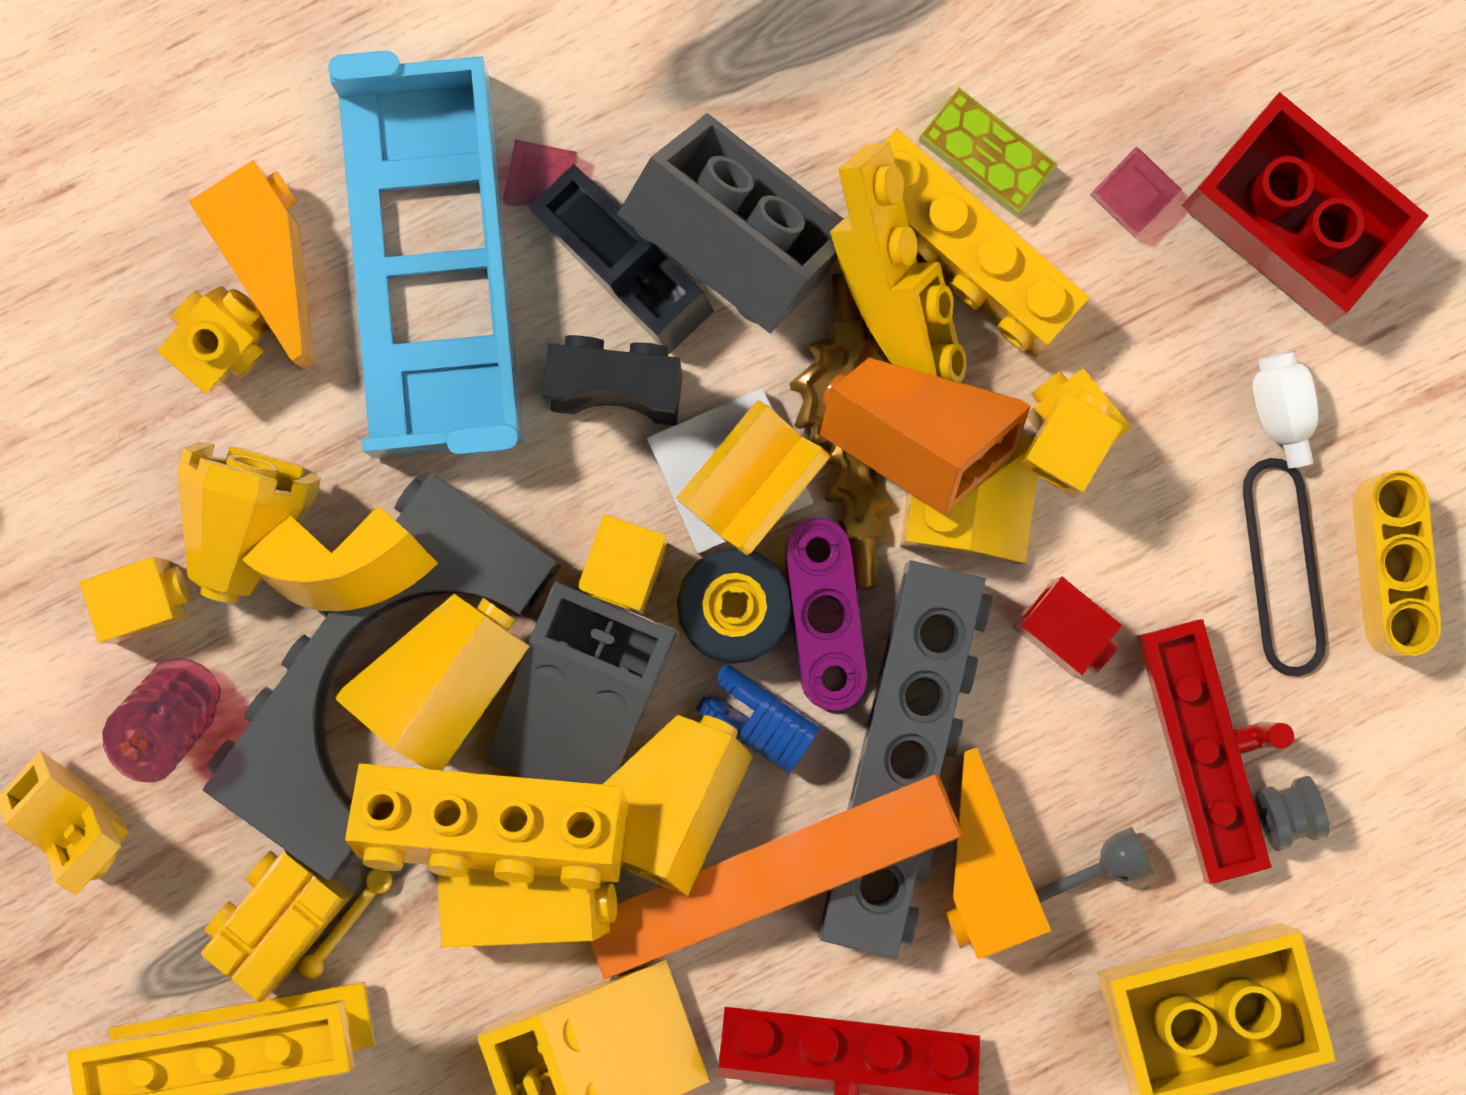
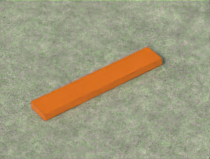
M934 774L699 871L688 896L660 886L617 904L615 922L609 923L610 933L590 942L603 978H613L964 836L940 776Z

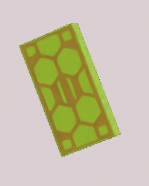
M958 87L922 132L918 140L1015 217L1018 216L1057 166L1055 161L960 87Z

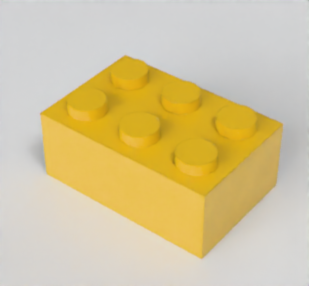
M1283 923L1097 971L1129 1095H1208L1336 1061L1302 932Z

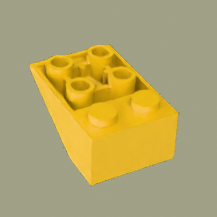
M666 958L486 1024L477 1036L497 1095H682L710 1082Z

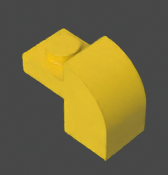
M41 750L0 793V812L4 825L45 852L55 882L75 896L90 880L94 881L101 878L110 869L115 861L117 851L121 848L120 842L129 833L122 819L99 795L75 774Z

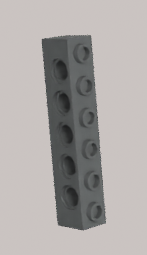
M913 560L905 563L847 810L934 774L940 776L944 756L955 757L963 728V719L954 718L959 692L970 694L978 664V657L968 655L974 630L984 632L992 605V595L983 593L986 578ZM930 616L944 618L949 622L953 630L951 645L941 653L928 650L920 638L921 626ZM921 677L933 682L939 693L937 706L926 715L913 713L905 701V692L908 685L913 680ZM912 740L922 748L924 764L917 774L911 777H900L891 767V752L897 744ZM942 781V784L947 794L949 783L946 781ZM934 849L886 868L892 871L894 875L895 887L892 894L885 900L874 902L864 898L860 891L862 878L829 890L818 930L820 941L897 959L900 944L908 946L912 944L918 922L919 908L909 905L915 880L924 883L927 880Z

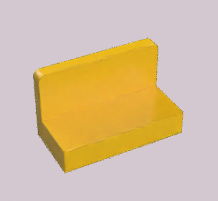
M757 400L675 499L717 536L745 555H749L825 465L830 455L821 446L799 435L767 404Z

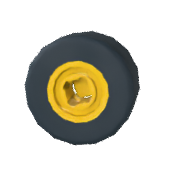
M736 548L716 550L696 561L683 578L677 597L679 624L691 645L708 658L728 664L750 662L771 651L786 633L792 614L790 587L779 567L761 553L752 551L749 555H745Z

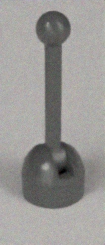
M1129 827L1114 834L1104 842L1100 851L1099 863L1036 890V894L1041 903L1104 874L1114 881L1126 884L1139 881L1154 874L1133 827Z

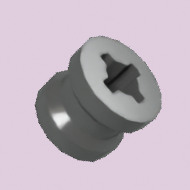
M1310 776L1294 779L1291 786L1285 789L1278 790L1268 786L1257 790L1256 803L1260 820L1271 846L1276 851L1291 848L1294 840L1308 837L1316 841L1328 837L1329 821L1319 789Z

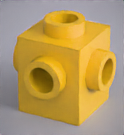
M220 286L203 296L198 291H194L171 316L170 319L178 326L156 352L203 393L208 394L222 385L232 373L241 379L249 372L265 353V350L258 343L271 328L259 319L261 313L255 303L238 290L231 289L228 291L223 286Z

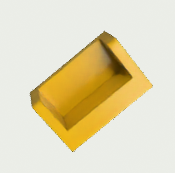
M603 513L579 581V588L594 598L645 615L669 547L667 536Z

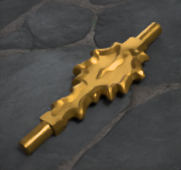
M838 273L832 275L835 322L828 324L829 339L820 340L809 345L808 349L813 353L815 362L789 384L791 391L799 392L803 399L794 424L795 427L802 429L810 426L811 434L809 441L819 446L823 444L832 445L829 452L830 458L826 463L834 465L835 472L826 490L825 501L840 502L843 507L838 523L850 540L856 589L878 587L875 538L880 537L881 519L878 511L888 506L889 501L877 483L875 470L820 435L826 407L822 405V399L827 387L837 375L841 373L849 374L868 358L892 363L886 357L874 336L868 335L866 323L860 320L859 309L851 295L844 274Z

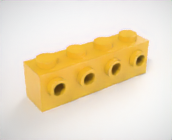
M896 128L884 143L890 142L895 165L898 166L903 176L904 192L902 197L909 227L914 230L917 238V262H940L943 275L951 281L948 284L950 289L960 300L975 310L981 307L999 323L996 326L997 330L1010 344L1023 352L1028 349L1037 357L1090 297Z
M359 763L345 841L358 858L363 859L362 863L365 866L378 870L399 871L402 870L403 863L428 865L430 872L449 877H464L468 875L469 869L494 871L496 878L508 882L530 883L534 881V875L560 877V882L569 887L597 889L600 887L601 881L619 882L629 805L622 786Z

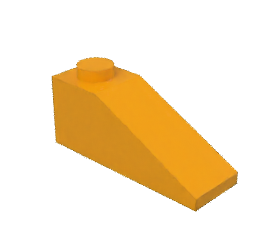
M252 160L189 200V203L291 361L305 370L314 364L301 230L300 225L289 210V208L299 202L277 170L267 176L260 166Z
M977 746L964 752L959 826L964 837L959 838L957 841L953 899L957 908L946 913L959 947L962 949L972 945L977 959H981L1051 932V929Z

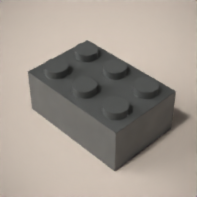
M708 113L650 157L617 215L635 228L641 238L660 247L683 265L691 277L707 284L734 305L745 319L758 324L770 334L821 283L837 260L830 231L843 220L836 212Z

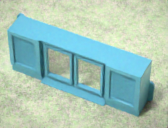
M387 50L337 55L330 60L328 70L330 73V83L339 96L369 431V438H362L363 452L372 458L449 451L457 455L506 451L514 448L516 445L524 444L490 76L483 56L400 64L396 54ZM479 183L485 248L386 257L381 192ZM487 269L493 335L394 344L388 278Z

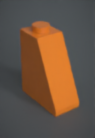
M868 358L849 374L841 373L837 375L827 387L822 399V405L826 407L820 435L945 516L1016 452L1031 406L1017 398Z

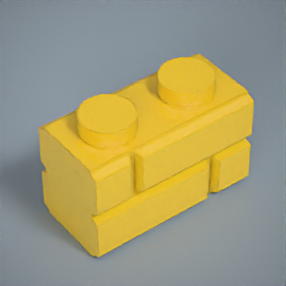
M270 850L247 876L245 881L253 889L238 907L231 901L227 902L204 930L212 939L201 951L202 956L224 975L232 978L233 982L252 998L260 1002L275 992L352 896L351 892L335 878L330 881L326 880L286 850L279 856Z

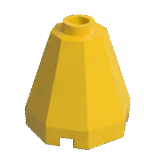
M197 442L183 447L177 471L188 579L201 586L200 594L202 596L219 602L237 603L240 595H252L264 581L242 559L289 515L300 524L315 503L321 477L314 473L302 477L304 468L296 463L245 448L229 446L227 458L214 457L212 454L215 444Z

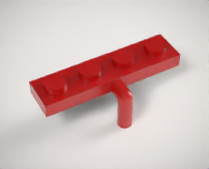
M1203 619L1137 635L1204 882L1214 884L1272 868L1241 754L1266 747L1285 749L1294 741L1293 729L1288 724L1281 722H1260L1237 729L1233 728Z
M725 1007L717 1077L833 1090L834 1095H979L980 1035Z

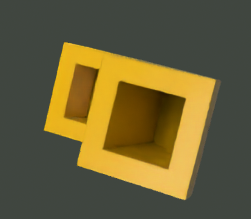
M377 506L332 553L289 515L242 559L243 562L286 599L306 608L321 611L354 610L387 600L415 584L438 564L417 540L380 506Z

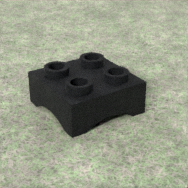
M580 335L565 336L564 345L548 343L542 396L544 399H551L552 412L576 414L584 409L595 406H620L635 410L647 416L654 423L677 425L682 369L679 357L668 356L669 347L653 343L634 342L630 343L629 352L603 349L604 340Z

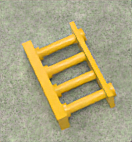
M364 981L269 998L262 1002L252 1001L112 1026L108 1028L110 1041L74 1047L66 1053L73 1095H223L350 1072L354 1068L352 1051L372 1048L376 1043L366 982Z

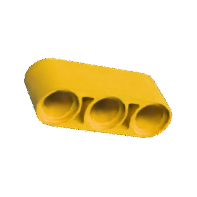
M1394 470L1368 478L1358 486L1353 498V515L1364 630L1367 641L1375 651L1384 656L1407 657L1427 653L1436 645L1441 633V617L1429 495L1426 485L1417 475L1409 471ZM1384 485L1394 488L1400 496L1401 509L1396 517L1387 515L1380 506L1379 493ZM1392 548L1401 551L1407 561V572L1400 581L1393 579L1385 567L1386 555ZM1399 611L1407 614L1413 624V635L1405 645L1399 643L1394 638L1391 630L1392 620Z

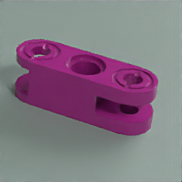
M812 518L803 521L792 531L785 547V564L791 592L792 620L799 677L803 693L812 704L825 710L840 711L851 707L861 698L866 688L867 680L851 545L847 534L839 524L829 519ZM814 541L823 543L829 552L827 560L821 563L810 560L806 554V546ZM827 597L835 600L840 605L843 617L836 631L820 633L809 624L807 611L814 599ZM830 666L839 668L844 675L842 686L835 691L826 689L822 683V674Z

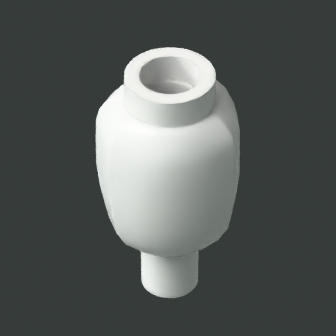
M1296 350L1257 359L1260 371L1253 379V393L1257 412L1265 432L1272 440L1283 444L1288 468H1298L1313 464L1308 438L1312 436L1317 428L1319 408L1310 369L1305 364L1298 362Z

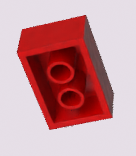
M1281 92L1257 115L1181 205L1325 326L1346 315L1429 217L1427 213Z

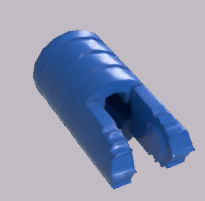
M724 664L716 676L718 684L727 693L732 694L736 699L754 710L753 714L749 718L731 705H727L724 701L712 695L708 697L703 696L696 707L698 713L702 716L715 717L738 730L737 740L790 775L819 732L821 726L734 667Z

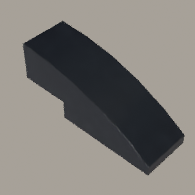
M575 164L528 206L532 213L613 299L659 345L669 347V354L714 312L705 293L662 253L657 245L641 238L633 226L617 215L620 207Z

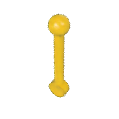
M373 869L368 874L365 890L313 954H308L301 958L298 969L304 978L313 980L322 974L324 969L323 961L374 897L391 888L393 876L390 871Z

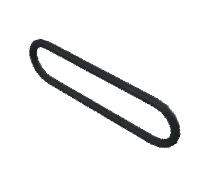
M1268 458L1258 461L1253 465L1243 480V499L1262 644L1266 659L1275 670L1288 676H1301L1312 672L1320 665L1325 655L1326 647L1306 489L1302 475L1297 468H1288L1287 461L1283 459ZM1270 467L1281 468L1287 471L1293 478L1296 487L1316 637V651L1313 658L1305 665L1299 667L1287 666L1281 663L1275 656L1272 646L1252 495V485L1256 475Z

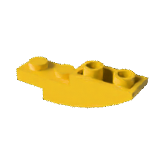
M890 142L866 144L838 168L849 215L830 231L845 280L867 327L892 364L961 383L965 378L966 354L963 347L957 341L952 318L954 309L953 295L950 288L945 285L940 262L917 263V238L914 230L908 224L902 197L904 192L903 176L898 166L895 165Z

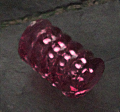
M171 658L159 663L106 720L102 731L103 749L110 763L122 775L137 782L153 783L165 779L175 770L196 742L204 735L205 731L213 724L217 712L216 705L219 702L221 687L215 676L202 664L190 659Z

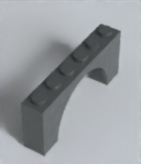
M431 472L424 482L415 478L403 491L394 509L401 513L396 522L407 530L438 564L415 584L382 602L347 611L320 610L319 613L325 617L324 621L311 638L304 634L290 648L281 664L288 671L276 688L271 690L265 687L247 708L244 718L250 724L236 743L230 739L225 741L206 767V771L212 776L202 791L328 881L340 876L355 855L354 851L345 841L352 799L343 788L334 770L325 734V707L328 690L339 661L349 645L361 631L385 612L405 602L429 595L454 593L480 596L494 600L525 616L561 566L553 558Z

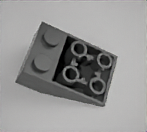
M555 581L528 645L530 647L525 652L485 761L524 778L603 784L621 768L677 633Z

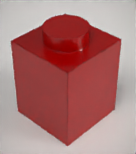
M1061 576L1052 579L1013 628L1071 676H1082L1087 669L1096 674L1111 659L1119 647V644L1112 638L1123 625Z

